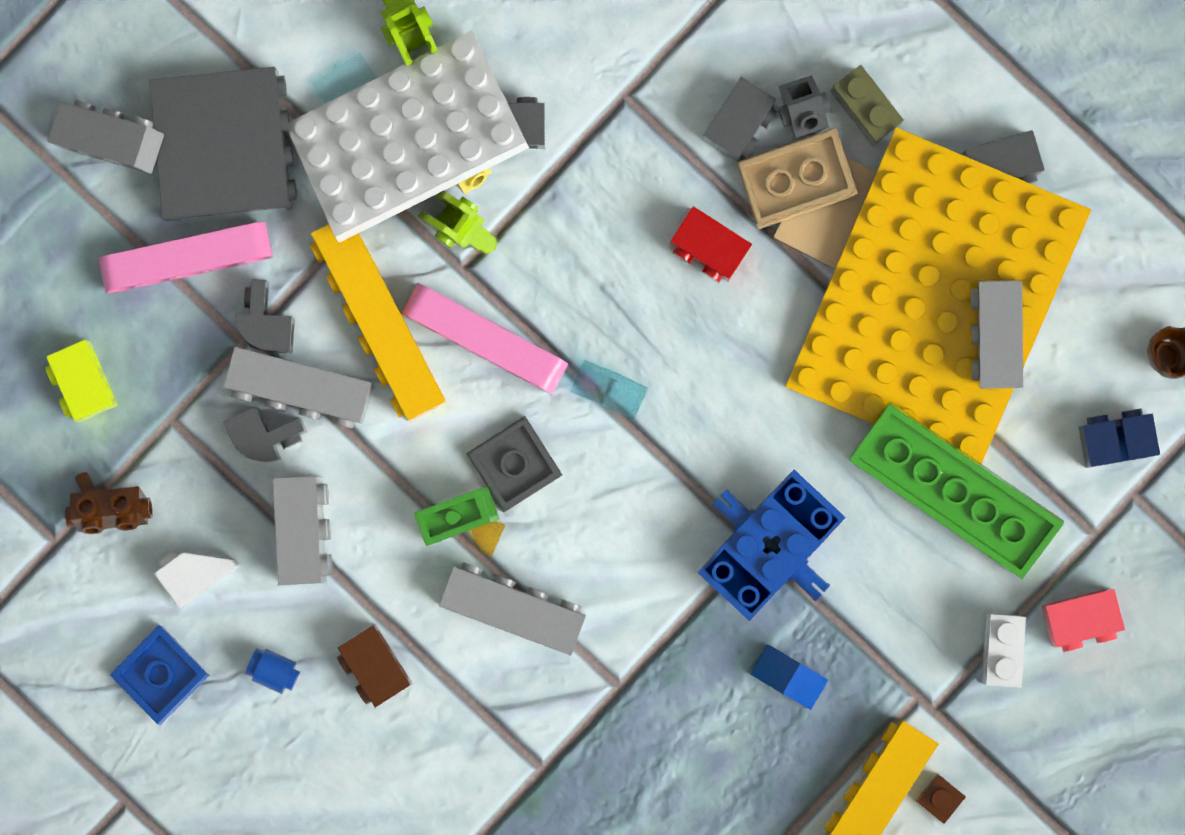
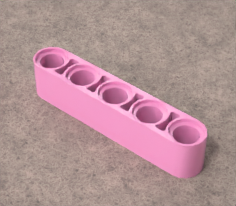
M257 222L102 256L98 258L105 293H114L269 259L273 257L266 222Z
M420 283L416 284L401 312L407 318L549 394H553L568 366V363Z

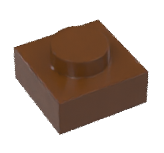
M937 773L916 799V802L945 824L966 796Z

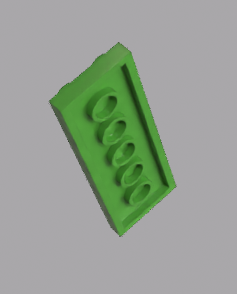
M890 401L849 457L850 462L1021 579L1025 577L1064 524V520Z

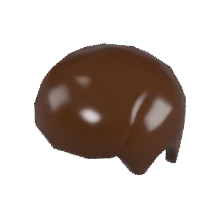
M1167 326L1160 329L1149 340L1147 355L1150 366L1165 378L1179 379L1185 377V327Z

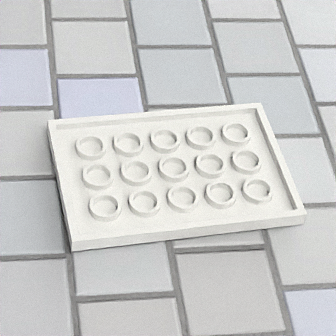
M473 30L438 47V51L433 54L430 51L412 60L413 64L409 66L404 64L288 122L290 127L288 132L333 234L339 243L529 148Z

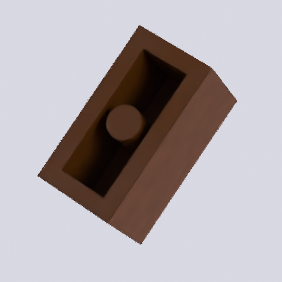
M376 624L338 647L341 654L336 658L347 675L352 672L360 683L355 688L366 705L372 702L376 708L413 684Z

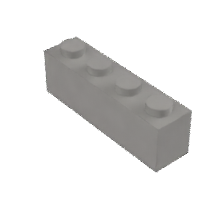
M234 347L224 388L232 390L231 397L248 402H251L253 396L266 399L265 406L282 411H285L286 405L300 408L298 415L319 420L320 414L333 416V424L352 429L354 422L363 424L373 383L238 347Z
M463 562L461 568L453 566L439 607L570 656L572 655L586 617L585 614L580 613L582 606L562 599L560 605L547 601L548 593L529 587L527 593L514 588L515 581L500 575H496L494 580L481 576L483 569Z

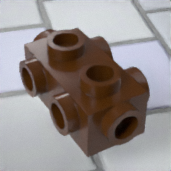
M87 472L80 473L75 477L81 492L70 493V506L65 508L67 526L76 527L79 532L85 534H99L103 530L117 528L123 531L134 530L139 525H148V519L153 517L152 501L150 497L147 498L139 486L107 489L104 486L94 487Z

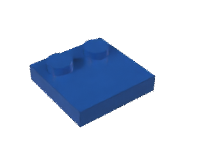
M158 625L110 676L156 724L161 725L210 674L163 626Z

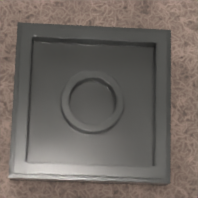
M526 416L466 453L503 513L563 476Z

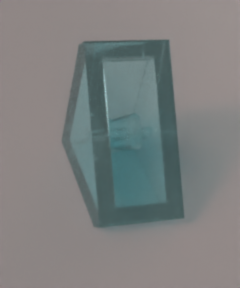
M584 360L570 392L634 420L648 388L617 372Z

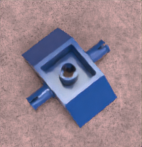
M795 469L755 510L751 509L749 511L728 489L720 496L730 504V507L726 506L719 498L712 504L735 526L733 528L735 531L697 573L747 620L750 621L787 580L789 582L791 580L796 582L812 597L813 601H816L822 594L812 586V583L823 592L829 588L830 584L826 583L807 565L809 562L807 559L846 517ZM776 536L779 539L777 543L779 551L777 553L772 551L767 554L764 553L765 543L762 541L764 537L772 539Z

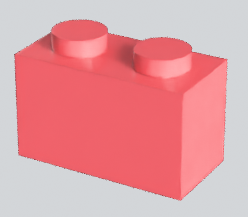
M1112 588L1041 605L1052 647H1062L1063 652L1082 648V641L1096 638L1097 643L1117 639L1116 632L1125 630L1115 589Z

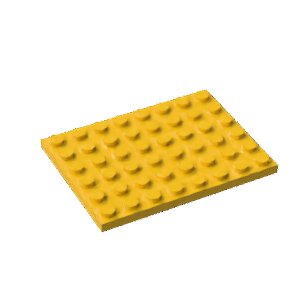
M895 127L785 387L874 424L890 401L982 464L1014 388L980 389L978 387V380L971 379V359H978L977 345H971V324H977V309L971 310L970 289L977 288V280L1022 281L1024 368L1092 209Z

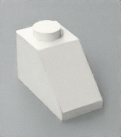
M174 551L158 563L161 569L154 574L178 607L181 608L231 573L240 564L234 559L188 552L178 555Z

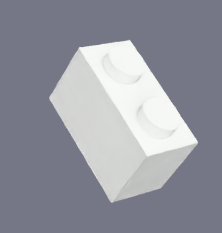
M986 613L982 684L1022 688L1025 616Z

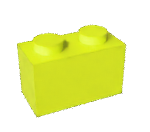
M83 340L46 356L50 364L45 367L46 373L52 385L58 384L63 397L59 399V402L67 418L73 417L74 421L82 422L118 406L90 341Z

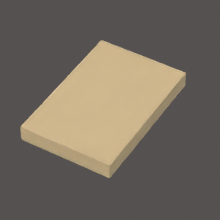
M836 128L736 162L758 229L858 196Z
M847 158L858 196L782 221L773 239L834 270L876 174L875 171Z

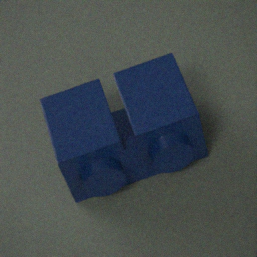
M1142 408L1121 412L1122 419L1108 421L1107 414L1086 418L1088 425L1078 427L1085 467L1090 468L1160 455L1153 413L1143 415Z

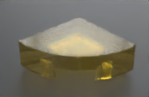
M494 521L471 530L474 542L484 554L489 557L493 556L506 525Z

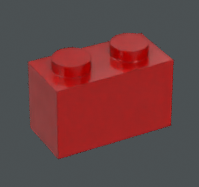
M694 206L670 241V245L675 248L672 252L675 256L688 264L691 263L692 259L704 266L701 272L718 283L721 279L729 282L752 246V243Z

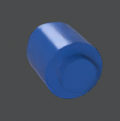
M256 648L245 674L251 676L253 682L283 694L285 689L293 690L300 671L295 669L297 662L271 650L265 649V651Z

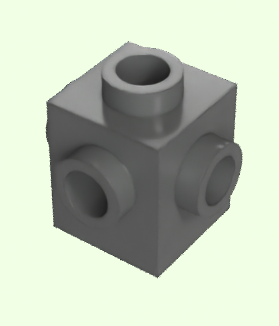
M812 75L779 86L783 106L778 107L780 119L784 127H791L795 138L829 128L826 113L831 112L830 104L826 93H820Z

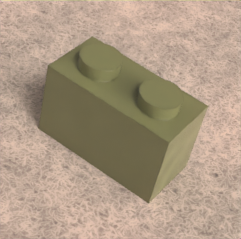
M859 65L834 84L830 91L872 146L895 130V127H899L904 121L862 65Z

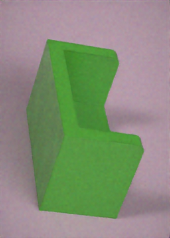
M488 487L471 491L414 513L426 546L499 520Z

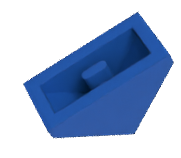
M767 644L750 673L753 677L810 710L828 682L827 678Z

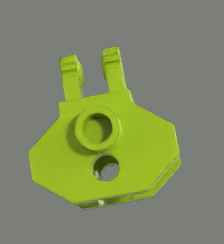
M383 0L386 9L381 11L386 25L380 28L388 45L396 44L406 66L413 64L408 52L424 44H427L432 54L438 51L428 29L433 23L425 6L418 8L414 0Z
M442 191L435 196L447 204L438 219L422 211L417 216L425 224L437 231L434 237L449 248H452L454 244L464 249L467 245H470L484 254H490L496 250L497 238L481 226L485 219L476 213L479 207L463 196L458 200L451 194Z

